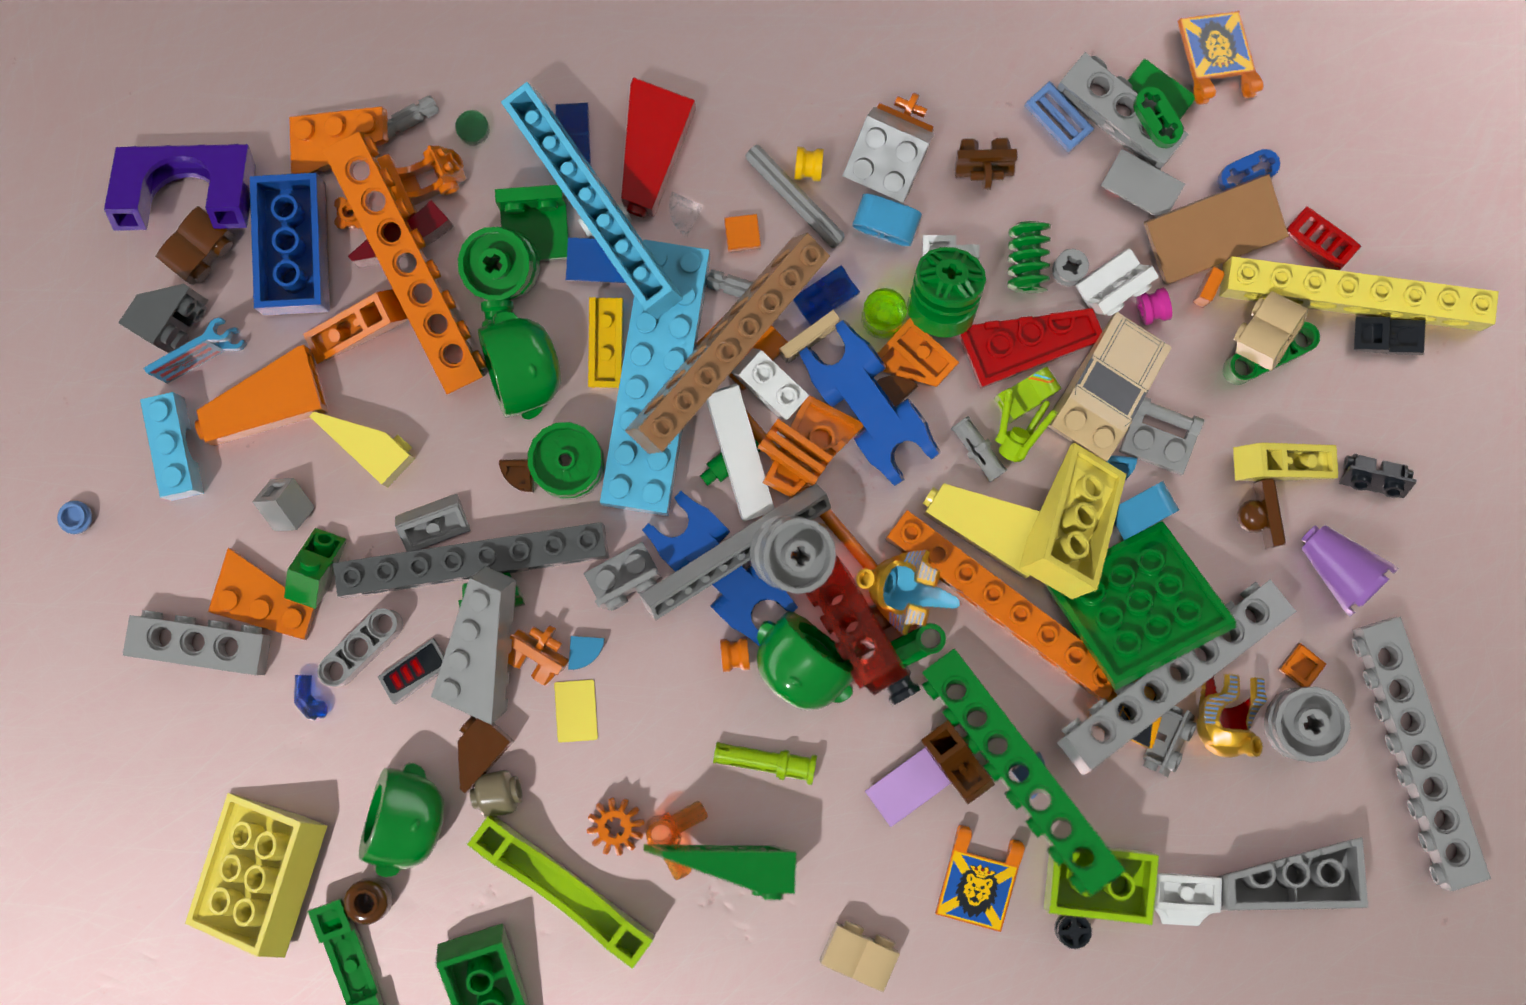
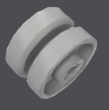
M792 515L775 516L763 523L754 534L750 547L751 565L758 577L769 586L795 594L811 592L823 585L832 573L836 559L835 545L828 531L816 521Z
M1295 687L1284 690L1277 694L1267 706L1264 717L1265 735L1272 747L1284 757L1305 762L1326 761L1337 755L1347 743L1351 729L1349 713L1342 700L1331 691L1318 687ZM1304 722H1309L1307 729L1304 728Z

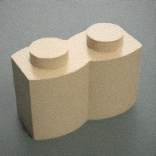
M1273 291L1269 293L1266 299L1259 298L1251 313L1254 317L1249 324L1242 323L1234 337V341L1237 342L1236 353L1273 371L1285 354L1288 346L1303 327L1308 309Z
M847 920L844 925L836 923L821 955L820 963L836 972L884 992L900 955L899 951L894 949L895 942L878 934L875 939L862 934L864 928Z

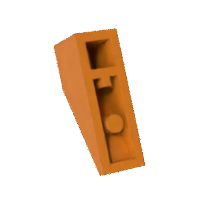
M390 289L370 295L304 333L303 336L316 363L320 364L392 330L408 321V318L394 290Z

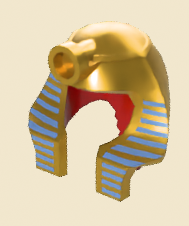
M1224 674V685L1221 693H1217L1214 676L1201 685L1199 715L1196 725L1200 740L1207 750L1220 757L1230 758L1242 754H1247L1249 757L1260 756L1263 750L1262 741L1255 733L1250 731L1257 712L1267 701L1264 679L1250 678V698L1238 706L1224 708L1226 705L1236 701L1240 696V675Z

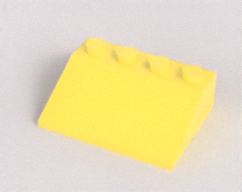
M227 793L185 924L257 957L285 958L327 825L296 813Z

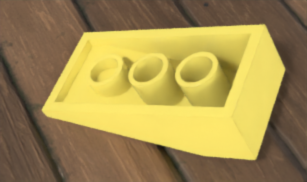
M1076 443L1071 444L1027 538L1019 569L1071 599L1097 590L1127 474Z

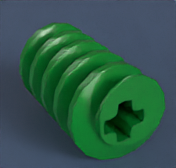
M1024 221L1017 223L1009 229L1008 235L1013 238L1008 244V248L1013 251L1008 256V262L1013 264L1007 271V274L1013 277L1007 283V287L1010 290L1019 293H1041L1048 291L1040 287V283L1049 281L1050 277L1040 274V270L1050 267V263L1041 261V257L1049 255L1050 250L1041 248V244L1050 242L1051 237L1042 235L1041 231L1050 229L1051 224L1039 221Z

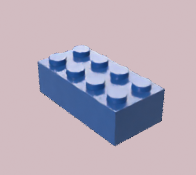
M317 173L250 176L254 309L263 315L330 312L325 182Z

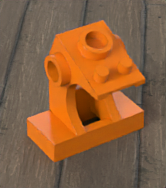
M440 145L427 146L428 149L423 152V160L402 168H397L395 161L389 153L376 158L381 169L387 167L394 180L395 186L391 187V190L396 200L402 198L411 216L406 218L407 221L417 213L414 205L439 194L442 196L453 194L459 190L458 184L467 179L463 172V161L454 150L441 147ZM434 169L438 180L421 189L416 177Z

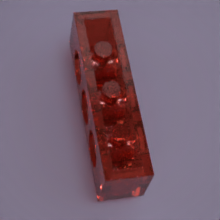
M837 555L833 571L825 583L811 592H806V595L814 607L820 606L824 614L819 618L829 634L834 632L839 642L834 645L844 661L850 659L855 668L850 671V674L860 689L866 687L873 695H876L909 673L847 566ZM843 595L842 600L838 604L832 605L835 597ZM858 621V626L856 627V629L851 632H847L848 626L851 623ZM874 648L872 656L862 660L864 652Z

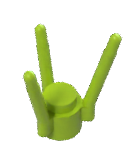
M1008 388L1003 404L1000 429L995 441L1001 444L999 453L1010 461L1021 462L1025 459L1030 448L1050 425L1057 412L1052 410L1037 427L1050 405V402L1045 400L1026 430L1020 427H1013L1012 430L1007 431L1013 394L1012 388Z

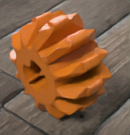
M611 797L608 801L609 811L601 802L596 805L602 817L592 813L588 816V819L598 823V826L587 828V833L599 834V837L592 842L594 847L598 846L602 841L606 842L603 848L604 854L607 855L612 845H615L617 856H621L623 854L622 843L631 851L636 847L630 836L640 840L643 838L644 834L634 830V827L643 826L645 820H633L632 817L640 809L636 806L628 813L626 811L629 804L628 799H623L620 808H617L615 798ZM615 818L621 819L620 826L625 828L623 834L619 831L616 835H613L611 833L612 827L607 825L608 820L610 819L613 822Z

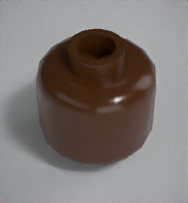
M364 878L353 884L347 890L344 898V908L348 917L362 925L373 924L381 920L390 911L392 905V893L388 885L376 878Z

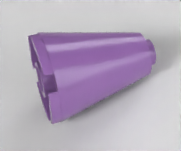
M1316 525L1313 526L1301 539L1305 543L1301 548L1349 617L1356 613L1351 608L1354 604L1358 607L1363 606L1389 580L1384 575L1388 570L1395 574L1399 569L1393 563L1327 525L1320 529Z

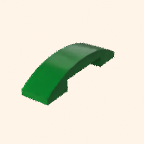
M340 898L308 910L307 912L319 944L322 942L324 944L346 1005H384L369 957L353 920L348 917L342 899Z

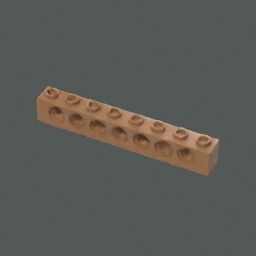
M808 232L791 238L627 427L625 432L648 454L660 453L666 449L828 260L830 255Z

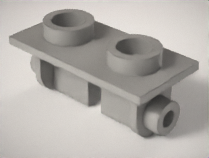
M1177 706L1171 708L1161 717L1158 732L1167 736L1165 742L1156 738L1152 749L1147 748L1143 759H1145L1143 766L1153 771H1156L1158 766H1160L1159 772L1165 777H1168L1171 771L1175 772L1178 769L1183 756L1180 753L1181 747L1185 740L1189 741L1192 738L1196 729V723L1193 722L1195 716L1188 710H1186L1184 716H1181L1183 709Z

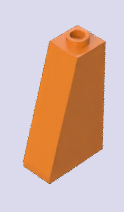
M305 345L297 346L197 409L198 420L195 421V428L201 440L204 439V442L216 446L309 419L313 411L321 414L329 413L311 350Z

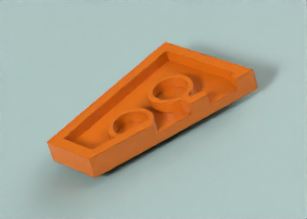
M381 106L289 117L291 174L325 172L331 169L322 149L357 132L363 133L365 138L371 136L377 147L387 143V110Z
M810 395L800 405L790 425L792 429L832 457L864 427L857 419ZM784 437V439H786V440L789 441L791 444H793L794 446H796L797 448H799L801 451H803L804 453H806L808 456H810L811 458H813L814 460H816L818 463H821V461H819L817 458H815L814 456H812L811 454H809L807 451H805L804 449H802L801 447H799L797 444H795L794 442H792L790 439H788L787 437ZM780 446V452L810 473H814V469ZM773 460L762 482L791 498L807 484L806 481L776 460Z

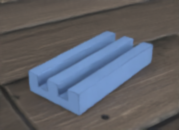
M1050 81L1024 105L1068 153L1094 130L1090 123ZM1046 93H1048L1054 99V101L1068 114V116L1082 129L1080 133H1078L1075 130V128L1065 119V117L1047 100V98L1044 96ZM1037 101L1071 136L1072 140H1070L1060 130V128L1046 115V113L1036 104Z

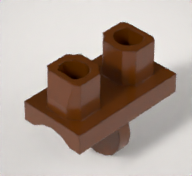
M995 138L991 141V146L988 150H979L978 141L975 139H962L960 149L957 150L955 178L970 177V181H982L983 190H991L992 180H1004V176H1014L1015 163L1018 158L1017 149L1011 148L1008 138Z

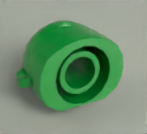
M498 311L493 316V323L478 329L481 349L494 393L504 417L521 415L524 419L529 420L538 416L542 412L543 406L550 402L558 392L561 384L559 361L551 338L543 326L530 319L518 318L511 311Z
M786 612L775 623L769 620L761 624L757 634L760 644L757 652V667L762 680L779 698L796 708L815 710L822 709L832 702H844L853 694L851 682L858 673V666L844 648L806 618L795 612Z
M409 762L403 766L402 770L384 768L375 786L361 836L359 859L362 862L375 865V872L379 876H395L402 869L414 868L422 864L429 858L439 839L444 818V800L438 788L426 778L425 771L420 766Z

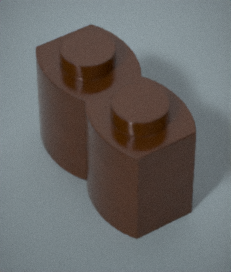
M197 206L187 215L177 231L166 240L155 257L185 282L193 286L196 282L200 283L209 276L212 270L210 266L218 256L223 257L230 251L233 245L232 239L235 235L227 228L214 229L208 213Z

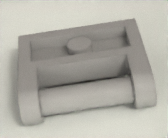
M1145 397L1125 433L1119 452L1178 475H1183L1197 437L1203 427L1204 419L1195 415L1193 418L1154 404L1150 398ZM1145 414L1187 430L1184 439L1142 423Z

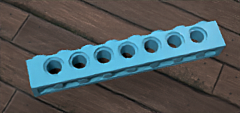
M526 82L502 100L501 103L644 310L658 319L682 301L683 297L541 94Z

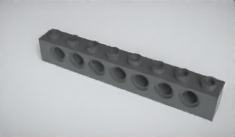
M599 522L333 563L337 597L351 598L469 580L470 577L485 566L502 574L506 572L515 573L609 558L605 525Z

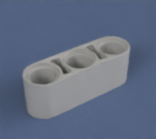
M381 608L376 609L367 616L321 661L317 670L321 682L332 687L344 686L350 683L401 633L403 620L400 614L394 610ZM388 615L391 617L393 625L389 632L383 634L378 628V621L382 616ZM360 638L366 640L368 644L367 653L362 657L357 656L354 652V644ZM335 662H339L343 667V675L337 681L332 679L329 673L331 665Z

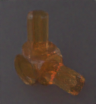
M696 801L673 815H670L668 811L662 815L651 817L647 821L644 831L648 844H679L682 841L681 838H683L681 835L683 831L707 819L708 815L703 804L700 801ZM658 825H665L670 829L668 837L664 840H656L651 836L652 830ZM663 858L675 880L686 877L692 871L689 867Z

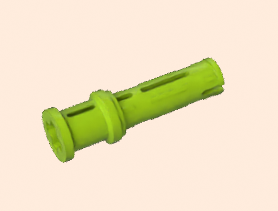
M720 742L716 743L713 763L726 764L774 773L780 780H784L786 777L805 780L808 785L813 784L817 755L804 757L790 754L789 750L775 753Z

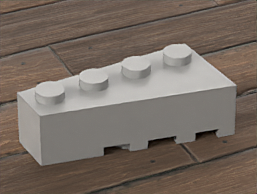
M1363 838L1347 840L1218 876L1222 878L1221 911L1368 908Z

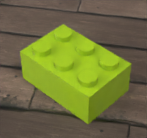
M1108 847L1123 866L1125 872L1092 898L1086 892L1080 895L1068 879L1073 874L1064 863L1058 866L1052 857L1048 856L1043 907L1048 913L1153 925L1159 855L1148 851ZM1078 849L1073 854V860L1078 866L1087 867L1093 862V855L1087 849Z

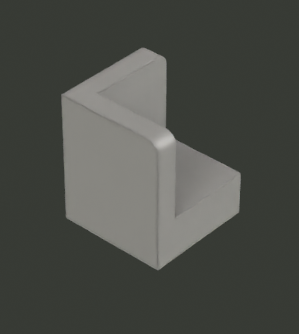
M294 478L271 479L253 500L256 508L274 531L298 530L314 509L313 504Z

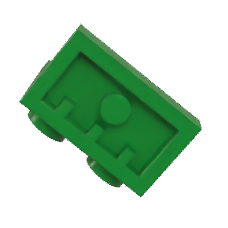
M559 185L495 189V202L500 209L501 227L510 228L526 235L534 243L540 256V261L567 259L568 222L566 196Z

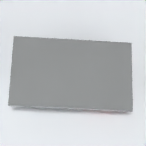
M1121 149L1101 187L1157 217L1170 212L1185 183Z

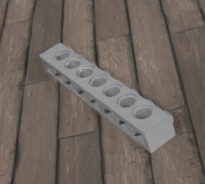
M1271 579L1261 587L1257 582L1240 593L1244 600L1236 606L1232 601L1225 605L1236 620V628L1228 631L1231 635V642L1219 636L1198 647L1205 652L1206 661L1200 660L1196 656L1194 649L1144 675L1135 683L1131 682L1117 689L1115 693L1118 696L1109 703L1103 698L1088 709L1092 716L1083 723L1077 718L1062 729L1066 736L1057 743L1082 776L1098 766L1297 612ZM1246 609L1254 613L1256 622H1252L1247 618L1245 614ZM1170 667H1175L1179 670L1181 681L1172 678L1169 672ZM1144 686L1154 690L1156 694L1155 701L1149 700L1145 696ZM1118 706H1124L1128 709L1130 713L1129 721L1123 720L1119 716ZM1092 726H1098L1103 730L1104 741L1094 738L1091 732Z
M1401 617L1388 618L1352 630L1355 637L1352 638V645L1356 655L1362 657L1366 669L1363 671L1364 681L1370 690L1373 689L1377 701L1374 703L1375 713L1378 719L1385 724L1388 733L1385 735L1386 745L1390 753L1396 756L1399 765L1396 768L1397 777L1401 785L1406 787L1410 797V800L1407 801L1408 809L1411 816L1415 820L1417 819L1421 832L1418 833V837L1423 850L1429 853L1433 865H1430L1429 868L1434 882L1440 885L1442 889L1455 891L1491 879ZM1382 648L1387 649L1390 654V660L1385 666L1378 659L1379 651ZM1394 680L1398 681L1401 686V692L1396 698L1389 691L1390 684ZM1406 712L1412 718V725L1408 730H1404L1400 722L1402 715ZM1416 745H1419L1423 750V757L1418 763L1412 758V750ZM1430 777L1434 782V790L1431 794L1426 795L1423 790V783ZM1442 810L1445 814V823L1438 828L1435 825L1434 817L1438 811ZM1454 843L1457 850L1456 855L1452 860H1448L1446 848L1449 844Z

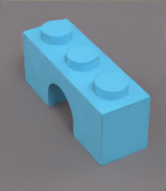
M170 392L140 399L160 498L175 501L204 494L198 461L192 458L186 441V431L191 430L185 398Z

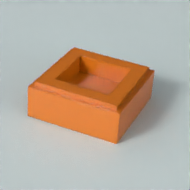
M757 214L724 218L728 252L761 249Z
M1213 267L1206 274L1193 303L1206 307L1213 300L1225 275L1224 271Z
M1298 643L1278 670L1298 686L1310 687L1327 664L1304 645Z

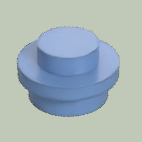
M69 501L58 512V524L67 533H83L92 523V512L83 502Z

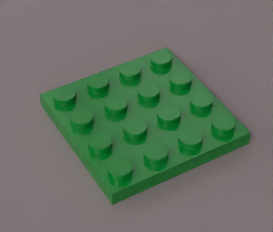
M1163 521L1108 548L1097 590L1071 599L1046 585V588L1115 691L1236 628V620Z

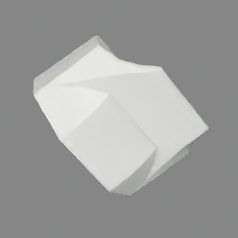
M1157 873L1154 910L1157 911L1162 924L1199 926L1210 914L1221 913L1222 878L1198 874Z

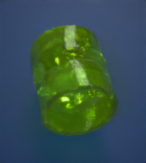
M888 288L877 289L869 294L864 302L861 316L862 325L866 332L879 339L892 337L902 327L906 318L907 307L904 298L900 293Z

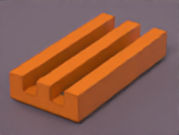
M780 419L776 420L757 447L811 486L816 483L833 458ZM777 431L780 432L782 435H784L785 437H787L788 439H790L792 442H794L795 444H797L799 447H801L802 449H804L805 451H807L809 454H811L812 456H814L815 458H817L819 461H821V463H818L816 460H814L813 458H811L810 456H808L806 453H804L803 451H801L799 448H797L796 446H794L793 444H791L789 441H787L786 439H784L783 437H781V436H780L779 434H777L776 432H777ZM772 440L791 455L814 469V473L812 474L770 445L769 442Z

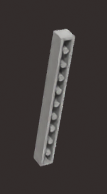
M816 483L640 594L645 608L655 620L664 616L750 561V547L753 536L763 523L775 516L792 515L814 520L831 509L827 494Z

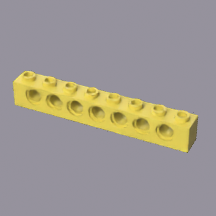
M1234 256L1230 257L1222 266V271H1224L1225 275L1220 284L1219 297L1257 302L1259 298L1266 299L1269 293L1273 291L1308 309L1369 317H1390L1392 320H1426V324L1475 331H1482L1495 325L1499 291Z

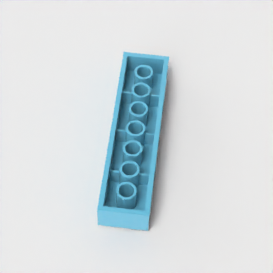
M643 239L646 246L683 297V300L656 319L644 310L634 295L600 503L605 507L669 516L683 429L663 452L648 454L625 430L696 349L711 257L710 250Z

